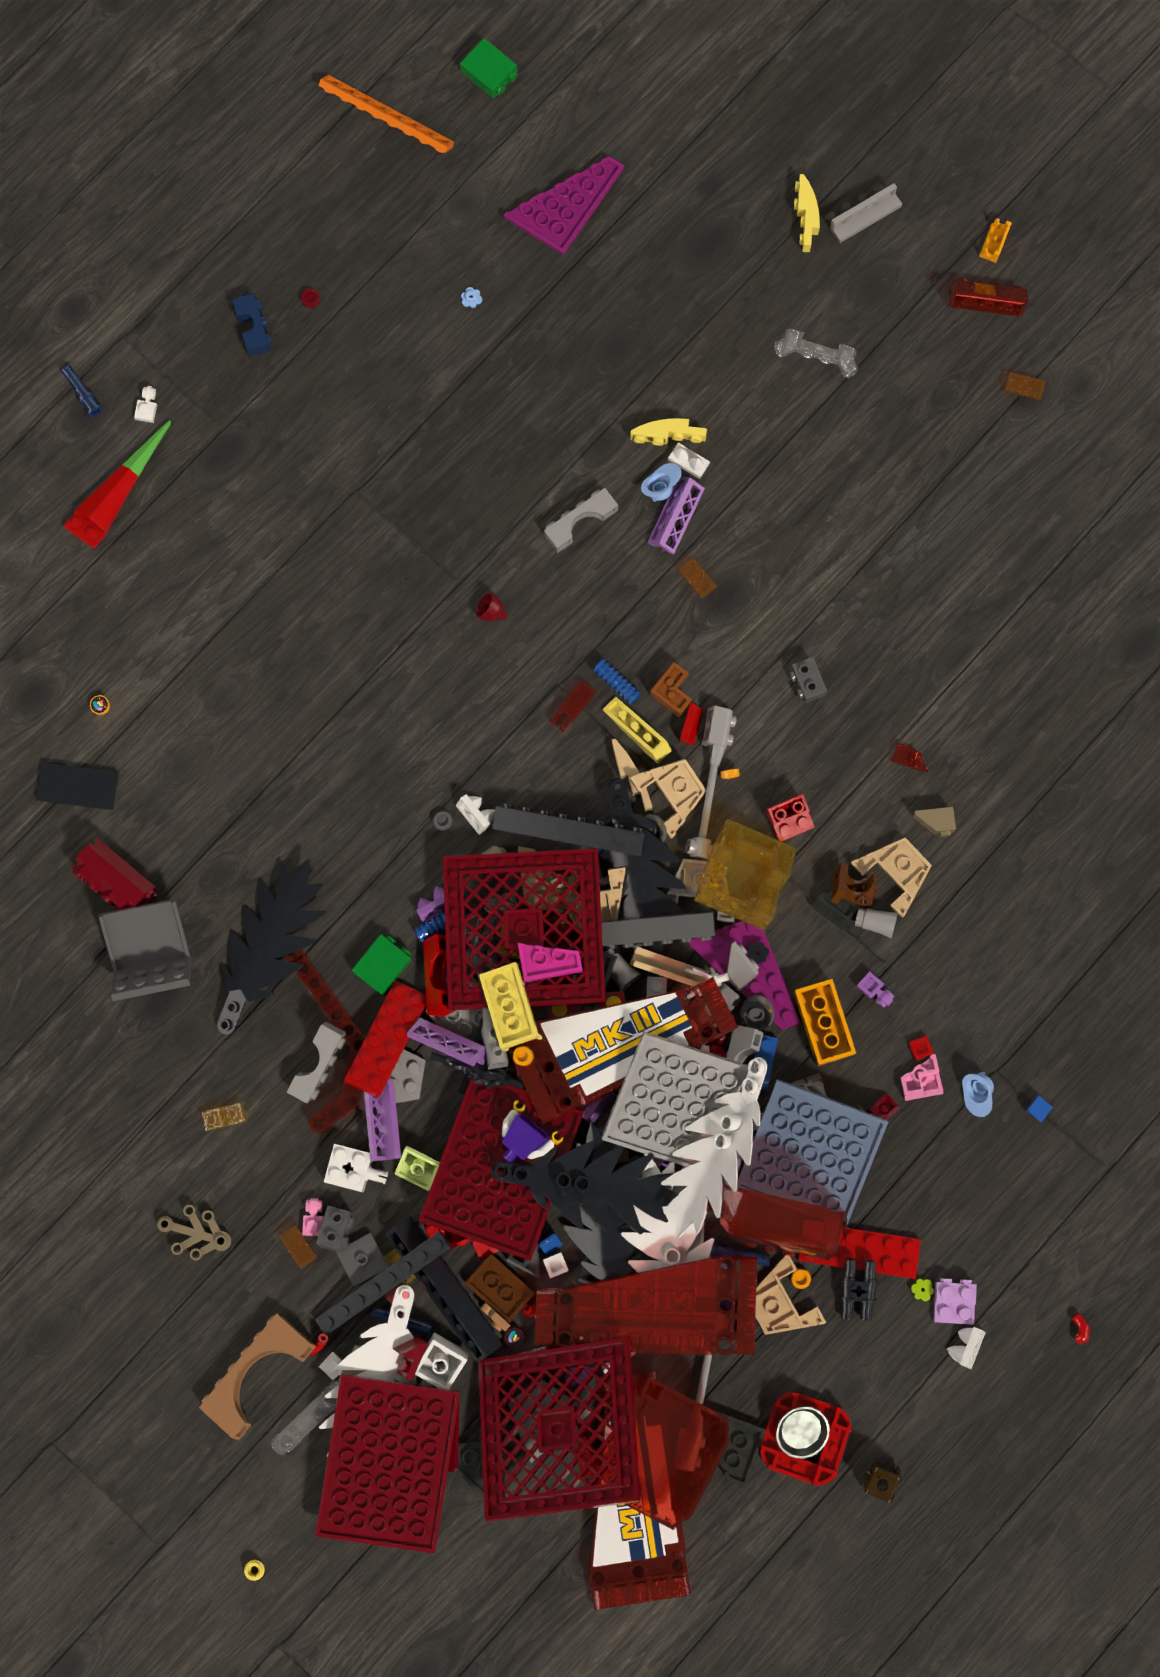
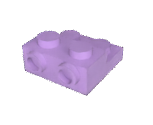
M940 1278V1282H935L934 1322L974 1324L977 1284H972V1280H960V1284L952 1283V1279Z

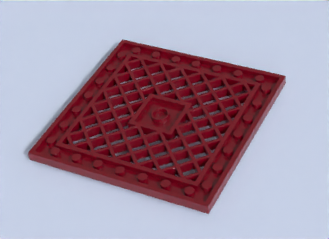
M598 849L443 856L449 1011L489 1009L482 984L480 983L476 986L470 981L476 973L479 975L483 974L480 969L485 963L491 966L493 970L500 968L505 962L511 964L512 962L509 960L514 952L520 955L518 943L544 947L545 941L551 948L555 949L563 940L570 945L568 950L575 949L579 951L580 959L584 958V971L580 972L582 975L576 981L568 975L561 976L556 983L551 978H546L552 985H541L545 979H541L537 983L529 981L532 986L524 987L530 1007L606 1003ZM574 870H580V876ZM554 871H565V873L560 877ZM535 872L546 873L540 878ZM515 873H527V874L521 879V878H520L517 874H515ZM569 873L577 878L571 886L563 880ZM496 874L507 875L503 879H500ZM550 874L557 879L552 887L544 881ZM477 875L488 876L482 881ZM530 875L538 880L532 888L525 882ZM492 876L499 882L493 890L486 884ZM511 876L519 881L513 889L505 883ZM472 878L480 883L474 891L467 886V883ZM579 882L581 895L574 889ZM560 883L568 888L562 896L554 890ZM540 884H543L548 889L542 897L535 891ZM521 885L529 890L523 898L515 892ZM502 886L509 891L503 899L496 893ZM482 887H485L490 892L484 900L477 895ZM464 888L471 893L465 900ZM551 892L558 898L552 906L545 900ZM570 892L578 897L572 905L564 899ZM531 894L539 899L533 907L525 901ZM512 895L520 900L513 908L506 902ZM492 896H495L500 901L494 909L487 904ZM473 897L481 902L475 909H472L467 904ZM580 901L582 914L574 908ZM561 902L569 907L563 915L555 909ZM541 903L549 908L544 915L542 908L537 909ZM503 904L509 909L503 910L504 918L497 912ZM522 904L529 908L517 910ZM483 906L491 911L485 919L477 913ZM465 907L472 912L466 919ZM571 911L579 916L573 924L565 918ZM551 912H554L559 917L553 925L546 919ZM493 915L501 920L495 928L487 922ZM474 916L482 921L475 929L468 923ZM562 920L569 926L564 934L556 928ZM581 920L583 933L575 927ZM543 922L550 927V929L545 934L543 931ZM503 924H504V936L498 932L499 928H500ZM465 925L472 931L467 938ZM484 925L492 930L486 938L478 932ZM572 930L580 936L574 943L566 937ZM552 931L560 936L554 944L547 939ZM475 934L482 940L476 948L469 943ZM494 934L502 939L496 947L488 941ZM582 939L583 951L576 946ZM485 943L492 949L486 957L479 952ZM504 943L505 950H511L506 956L498 950ZM466 945L473 950L468 957L466 956ZM495 953L502 958L497 966L489 961ZM475 954L483 959L477 967L470 962ZM521 960L517 963L518 967L521 966ZM467 964L473 969V972L468 977ZM519 969L520 974H521V976L523 977V978H522V981H523V983H524L523 972ZM585 977V983H580ZM565 978L571 983L559 985ZM468 984L474 989H468Z
M628 1337L483 1359L478 1363L484 1515L486 1522L641 1502L631 1348ZM596 1364L592 1370L587 1367V1365ZM604 1366L608 1371L601 1379L596 1373ZM577 1367L573 1373L568 1370V1368ZM585 1369L589 1374L582 1382L578 1375ZM558 1370L554 1376L549 1372ZM564 1372H567L570 1377L563 1384L559 1381V1378ZM539 1373V1375L536 1378L530 1375ZM547 1374L551 1380L544 1387L540 1382ZM515 1376H521L517 1381H515L512 1378ZM528 1377L533 1382L526 1390L521 1385ZM595 1377L599 1383L592 1390L587 1385ZM610 1377H611V1387L606 1383V1382L609 1380ZM510 1380L514 1383V1386L509 1392H506L503 1387ZM576 1380L580 1386L573 1393L568 1388ZM557 1383L561 1386V1389L554 1396L550 1390ZM538 1385L543 1391L535 1398L531 1393ZM605 1386L609 1389V1392L602 1399L597 1394ZM520 1389L524 1394L517 1401L513 1398V1395ZM586 1389L590 1394L583 1402L579 1395ZM567 1391L571 1397L564 1404L560 1401V1398ZM501 1392L505 1395V1397L503 1398L502 1401H501ZM548 1394L553 1399L545 1407L541 1402ZM530 1397L534 1402L527 1410L522 1405ZM596 1397L600 1403L593 1410L588 1405ZM611 1397L612 1407L607 1403L611 1399ZM511 1400L515 1405L510 1412H507L504 1407ZM576 1400L582 1404L578 1410L576 1406H572ZM557 1403L562 1406L561 1408L553 1409ZM538 1405H539L543 1410H541V1411H536V1413H537V1418H536L532 1413L535 1411V1409H536V1408L538 1407ZM604 1406L611 1410L605 1419L599 1415ZM521 1409L525 1414L518 1421L513 1416ZM587 1409L592 1414L584 1422L580 1416ZM502 1412L506 1415V1417L503 1419V1421H502ZM531 1417L535 1422L528 1430L523 1425ZM597 1417L601 1424L594 1430L590 1427V1424ZM612 1418H613L614 1427H612V1426L609 1424V1422H610V1420H611ZM512 1420L516 1425L511 1432H508L505 1427ZM578 1421L583 1424L579 1430ZM607 1426L612 1432L604 1439L600 1433ZM522 1429L526 1434L519 1441L514 1436ZM536 1429L538 1433V1438L533 1434L536 1431ZM588 1429L593 1434L585 1442L581 1436ZM503 1432L507 1435V1437L504 1439V1441H503ZM531 1437L536 1442L529 1450L524 1445ZM598 1437L603 1443L596 1451L591 1445ZM614 1438H615V1448L610 1444V1442H611ZM513 1440L517 1445L510 1453L506 1446ZM580 1441L584 1446L578 1453H576L572 1449L579 1448ZM608 1446L613 1452L606 1460L601 1454ZM523 1449L527 1454L520 1462L515 1456ZM537 1449L538 1452L544 1453L540 1459L534 1455ZM589 1449L594 1455L587 1463L582 1457ZM563 1450L559 1456L553 1452ZM504 1452L508 1455V1457L505 1459V1461H504ZM570 1452L575 1457L571 1461V1463L567 1465L563 1461V1459ZM551 1454L556 1460L549 1468L544 1462ZM532 1457L537 1463L529 1470L525 1465ZM599 1458L604 1464L599 1471H596L592 1466ZM615 1458H616V1468L611 1464V1463L614 1461ZM514 1460L518 1466L511 1473L507 1467ZM581 1461L585 1466L578 1474L573 1468ZM561 1463L566 1469L559 1477L554 1471ZM542 1466L547 1472L539 1479L535 1474ZM608 1467L614 1471L609 1480L602 1476ZM524 1469L528 1474L521 1482L516 1476ZM591 1470L595 1476L588 1483L583 1477ZM571 1472L576 1478L569 1486L564 1480ZM505 1473H506L507 1475H509V1477L507 1478L506 1481H505ZM552 1475L557 1481L549 1488L545 1483ZM534 1478L538 1483L531 1491L526 1485ZM599 1479L606 1483L595 1485ZM514 1480L519 1486L511 1493L507 1488ZM580 1481H581L584 1485H586V1486H584V1487H577V1488H576V1486L580 1483ZM561 1484L564 1485V1486L567 1488V1489L557 1490ZM542 1486L547 1490V1492L538 1493ZM523 1489H524L527 1493H529V1494H526V1495H519V1494L522 1492Z

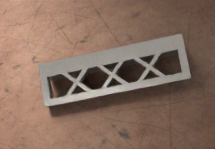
M894 183L832 219L830 230L839 243L902 207L901 201L895 194L897 187Z

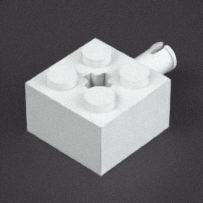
M334 1144L324 1182L364 1193L368 1180L385 1184L387 1179L379 1176L388 1177V1172L372 1168L370 1153ZM351 1163L354 1169L347 1174V1170L344 1167Z
M434 1332L415 1375L423 1379L420 1386L432 1387L434 1385L437 1388L449 1390L468 1360V1352Z

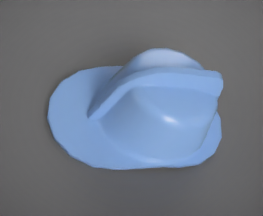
M675 463L662 465L643 481L641 491L644 495L651 497L654 502L667 499L673 491V486L681 477V468Z
M985 1072L966 1075L962 1081L965 1105L973 1115L985 1117L992 1110L993 1082L985 1075Z

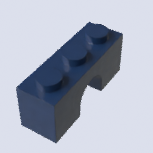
M254 293L232 299L239 323L245 321L254 323V327L250 331L242 333L249 357L271 351L269 344H272L270 333H266L264 327H267L266 319L259 312V310H263L260 299H256Z

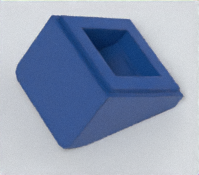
M1037 1095L1025 1111L1042 1123L1053 1107L1040 1095Z
M552 1233L539 1242V1246L546 1255H550L560 1248L562 1243L557 1235Z

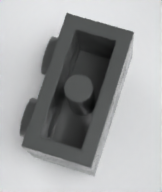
M813 657L791 666L789 675L792 682L796 681L798 686L796 691L799 699H803L804 703L826 696L827 689Z
M327 1206L316 1244L321 1248L342 1253L343 1248L346 1249L348 1245V1231L354 1225L353 1214L350 1211Z

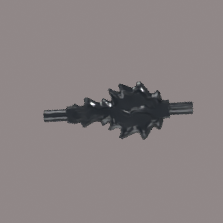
M432 1052L430 1059L444 1063V1066L452 1067V1070L465 1071V1074H469V1078L474 1079L473 1085H484L487 1090L494 1086L501 1088L503 1085H511L523 1089L525 1085L524 1081L512 1078L511 1075L507 1074L506 1069L495 1068L488 1070L486 1061L483 1065L476 1063L474 1066H471L449 1055L445 1056Z

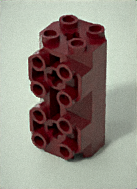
M98 838L95 839L97 843L93 845L90 842L75 859L78 864L77 866L75 864L72 865L74 869L72 873L83 882L87 880L86 885L98 895L102 892L103 894L100 897L112 907L116 904V910L147 905L149 902L153 903L158 897L156 893L157 888Z

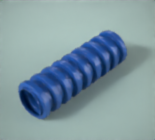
M605 659L601 660L594 667L593 672L598 673L599 677H603L602 680H606V684H610L612 689L615 688V692H619L621 697L624 696V700L629 701L628 704H633L640 697L641 691H637L636 687H632V683H628L627 679H623L624 676L619 675V671H615L614 667L611 668V664L606 663Z
M441 912L440 916L436 915V918H430L431 921H425L424 925L420 924V927H414L420 942L422 941L423 943L424 939H428L430 936L435 935V933L439 934L441 930H446L445 913Z

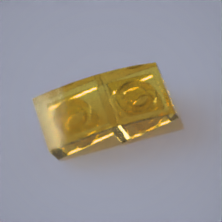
M243 1102L201 1112L206 1131L247 1122Z

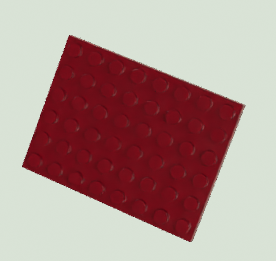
M470 1079L419 1222L531 1261L551 1202L545 1196L548 1208L544 1210L532 1196L529 1186L501 1182L492 1177L491 1168L496 1162H508L503 1157V1154L508 1149L502 1143L504 1139L502 1136L503 1121L509 1112L513 1110L514 1102L519 1100L516 1107L521 1109L525 1104L523 1114L550 1137L555 1131H558L554 1135V1139L559 1141L563 1137V1140L558 1145L554 1144L552 1149H556V1152L549 1162L551 1163L571 1150L584 1111L511 1085H503L501 1088L494 1086L487 1090L484 1085H473L474 1079ZM517 1156L512 1163L532 1167L539 1157L522 1160ZM498 1168L497 1173L502 1175L503 1169ZM520 1171L516 1173L517 1178L520 1179L522 1177Z
M341 1374L316 1537L435 1553L460 1391Z

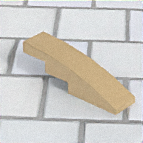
M612 739V747L620 778L626 779L638 774L639 771L627 752L616 739ZM629 780L632 795L640 794L644 811H652L653 807L647 788L638 792Z

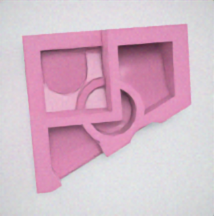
M936 1054L931 1055L923 1064L917 1065L912 1072L906 1073L901 1077L905 1101L943 1094Z

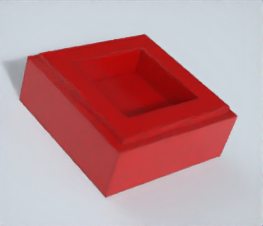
M927 1035L908 1042L915 1061L934 1054Z

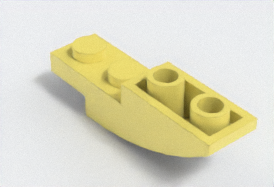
M800 174L799 181L795 182V192H798V198L794 200V210H797V217H801L800 227L804 228L803 234L800 233L799 245H803L802 252H810L812 235H818L819 209L809 181L804 174Z
M664 419L649 422L631 430L630 440H634L636 443L652 442V444L657 446L667 444L668 437L676 441L687 439L693 443H701L706 440L707 429L690 427L689 419Z

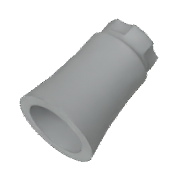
M859 907L855 926L892 939L898 913L870 908L866 910Z
M609 949L605 953L617 956L611 978L618 989L624 991L641 974L631 967L614 949Z

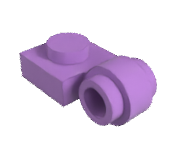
M871 972L856 986L870 999L876 995L877 999L875 1001L882 1008L888 1007L893 1002L894 995L887 989L881 991L880 989L884 983Z

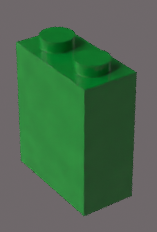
M485 38L460 63L461 73L493 99L497 95H501L505 90V86L509 82H513L517 77V65Z
M380 935L352 969L354 974L382 996L387 993L394 981L399 978L412 961L409 957L411 953L404 947L399 949L395 946L396 941L388 935L386 937Z

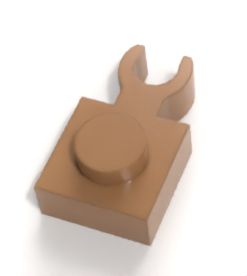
M487 1303L480 1308L493 1320L491 1324L498 1331L502 1329L506 1331L511 1326Z

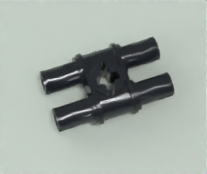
M845 1258L844 1275L840 1278L842 1281L841 1295H839L842 1301L841 1318L852 1319L853 1302L860 1301V1319L872 1321L873 1304L877 1300L875 1298L876 1284H878L877 1278H875L876 1261L866 1259L864 1276L858 1278L856 1277L857 1260ZM857 1286H861V1290L859 1293H856L855 1289H857Z

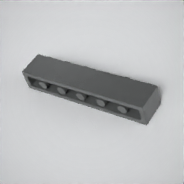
M713 911L602 922L604 949H614L615 945L623 944V948L634 947V943H642V946L654 945V941H661V944H670L675 939H680L681 942H691L692 938L700 937V941L711 940V936L716 935Z

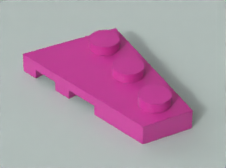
M518 943L524 982L583 972L579 951Z

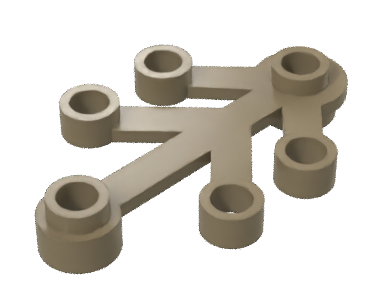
M186 1205L183 1213L189 1217L194 1228L174 1223L173 1219L168 1216L161 1217L157 1222V1227L162 1232L172 1230L192 1236L181 1243H174L172 1245L171 1251L175 1255L182 1254L185 1249L202 1240L209 1241L210 1243L200 1249L191 1250L190 1257L192 1260H200L203 1255L214 1249L224 1251L231 1245L230 1235L227 1232L220 1231L214 1219V1213L209 1210L203 1212L202 1219L208 1222L213 1234L205 1232L196 1215V1208L193 1205ZM188 1207L193 1209V1213L190 1215L186 1212ZM208 1212L212 1215L210 1220L205 1219V1215ZM164 1220L168 1222V1226L166 1228L162 1227V1222ZM220 1237L224 1238V1244L222 1245L218 1244ZM176 1245L181 1247V1251L178 1253L174 1250ZM194 1251L200 1253L198 1258L193 1257Z

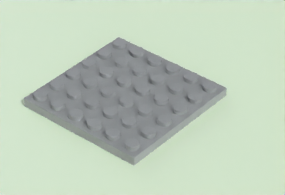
M643 1031L603 1131L602 1140L648 1155L653 1153L654 1157L686 1167L701 1162L676 1157L672 1153L698 1140L714 1136L687 1131L686 1127L699 1118L721 1107L730 1105L715 1103V1100L730 1093L742 1092V1083L749 1071L748 1065Z

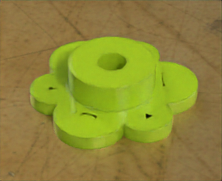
M918 1279L916 1284L911 1286V1291L915 1293L914 1296L918 1300L928 1301L930 1295L934 1293V1289L931 1288L932 1282L928 1279L924 1281Z

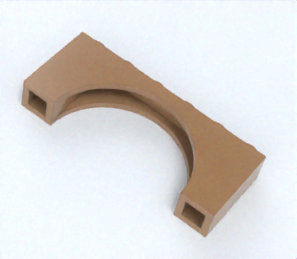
M279 1314L268 1319L266 1322L267 1326L254 1336L253 1343L241 1352V1357L237 1362L230 1365L227 1370L228 1373L224 1378L216 1382L215 1389L203 1398L202 1404L199 1407L232 1439L240 1440L251 1426L240 1404V1387L249 1368L259 1359L275 1353L290 1354L304 1362L316 1347Z

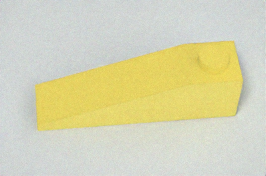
M617 697L602 709L656 763L659 764L671 752L667 741Z

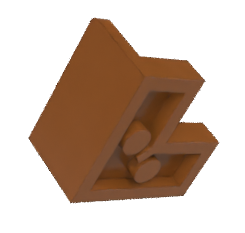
M673 662L650 691V696L678 718H681L685 709L692 702V699L678 688L688 677L689 673Z

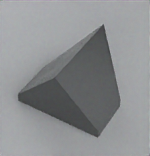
M537 1243L531 1261L509 1255L506 1260L507 1262L541 1279L538 1253L539 1243Z

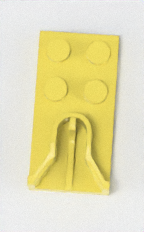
M514 962L480 974L479 977L500 1049L506 1052L510 1047L533 1039L541 1040L542 1036L538 1034L518 964Z

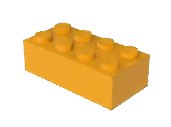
M833 979L795 990L793 993L816 1065H824L855 1055L854 1044Z

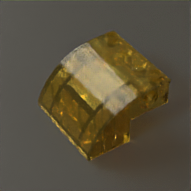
M726 819L706 861L694 901L765 930L774 918L780 890L790 877L797 848L730 819Z

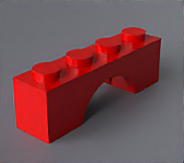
M435 934L423 941L427 1015L445 1017L454 1012L448 1010L446 936Z

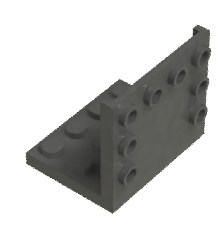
M176 899L99 914V921L114 971L111 990L112 1001L190 986L192 958Z

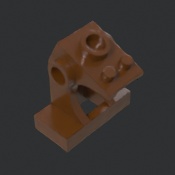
M841 862L833 873L830 902L838 904L842 898L861 906L872 905L873 898H877L878 885H874V882L878 883V878H875V872L868 879L862 878L857 881L849 876L848 864Z

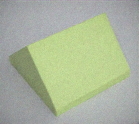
M406 1146L395 1175L430 1191L440 1162Z

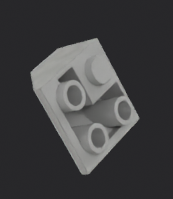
M734 942L730 947L727 974L729 980L739 991L757 977L759 967L753 959L749 960L747 958V951L742 944L737 945Z

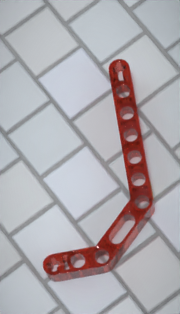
M302 950L295 952L300 959L298 961L291 955L284 956L288 962L308 964L309 969L306 973H300L297 970L296 974L332 1024L342 1031L347 1026H353V1034L344 1036L345 1042L350 1047L346 1077L358 1054L355 1045L359 1041L364 1042V1035ZM314 979L320 981V986L316 989L310 987V983ZM324 995L331 996L329 1004H322L321 999ZM337 1010L342 1011V1018L334 1020L333 1013ZM344 1083L342 1096L314 1115L309 1122L310 1128L316 1133L326 1132L359 1107L362 1091ZM349 1096H355L356 1103L353 1106L346 1104V1099ZM334 1107L340 1109V1115L336 1118H332L330 1115V1111ZM324 1114L331 1120L330 1123L327 1120L324 1121L321 1129L319 1127L315 1128L317 1125L316 1120L323 1121L325 1119Z

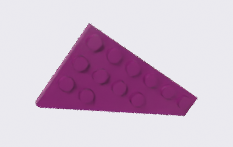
M608 156L601 160L600 163L593 164L582 173L571 176L565 182L555 185L549 191L542 192L531 198L528 202L520 204L516 209L506 212L504 219L564 256L624 170V165Z
M758 915L716 930V935L711 936V940L700 941V937H697L688 942L689 946L719 974L727 973L732 943L742 944L747 953L749 952L750 944L763 943L764 947L769 949V954L766 956L767 960L757 964L759 974L739 991L746 998L754 995L767 998L774 1008L775 1016L773 1022L781 1030L800 1024Z

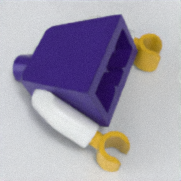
M519 1100L514 1102L513 1110L504 1119L502 1136L504 1137L502 1143L508 1148L503 1157L510 1163L517 1156L522 1160L544 1156L554 1147V1144L558 1145L563 1140V1137L559 1141L554 1139V1135L558 1131H555L550 1137L523 1114L525 1104L521 1109L516 1107Z

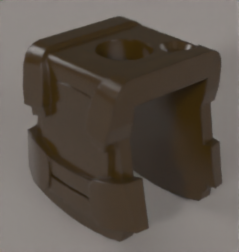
M875 1458L870 1469H867L864 1474L863 1490L871 1496L892 1503L896 1487L902 1479L900 1467L897 1465L894 1473L878 1467V1458ZM880 1479H885L889 1483L885 1490L877 1487V1482Z

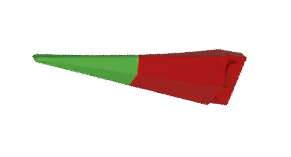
M170 420L75 510V513L65 523L64 529L93 549L99 545L107 535L113 521L154 450L170 427Z

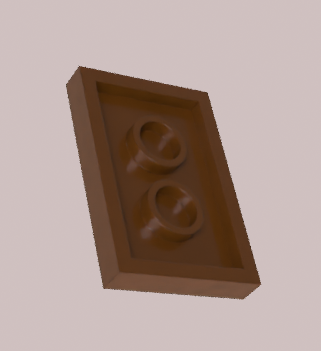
M492 1254L489 1255L465 1283L508 1323L512 1321L535 1294Z

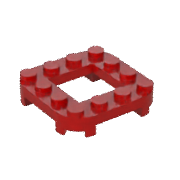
M797 1392L783 1393L773 1405L760 1447L761 1459L773 1471L816 1486L827 1484L838 1473L837 1470L849 1433H851L850 1419L846 1412L837 1406ZM798 1406L814 1407L821 1411L830 1426L829 1438L822 1449L818 1464L787 1455L781 1451L777 1443V1424L780 1418L792 1408Z

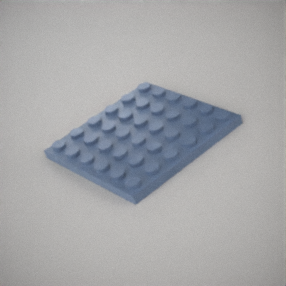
M777 1079L760 1120V1126H758L753 1138L751 1164L747 1166L744 1162L738 1177L737 1189L846 1229L887 1127L888 1120Z

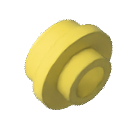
M259 1560L249 1561L244 1568L246 1577L253 1581L259 1580L265 1572L264 1565ZM256 1566L258 1573H252L251 1568Z

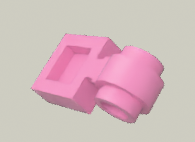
M319 1198L306 1200V1212H309L310 1216H303L302 1235H319L324 1216H317L318 1212H322L323 1201L319 1200Z

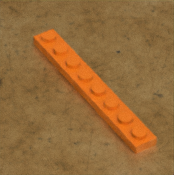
M330 75L320 80L319 86L324 88L327 93L335 94L342 101L356 105L357 109L371 113L374 118L384 120L389 126L399 128L404 134L414 136L421 143L434 147L436 151L446 153L453 148L454 141Z

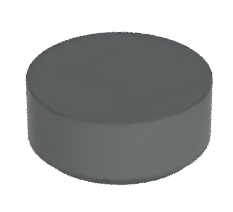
M440 811L435 814L433 823L438 830L446 831L452 826L453 820L448 812Z

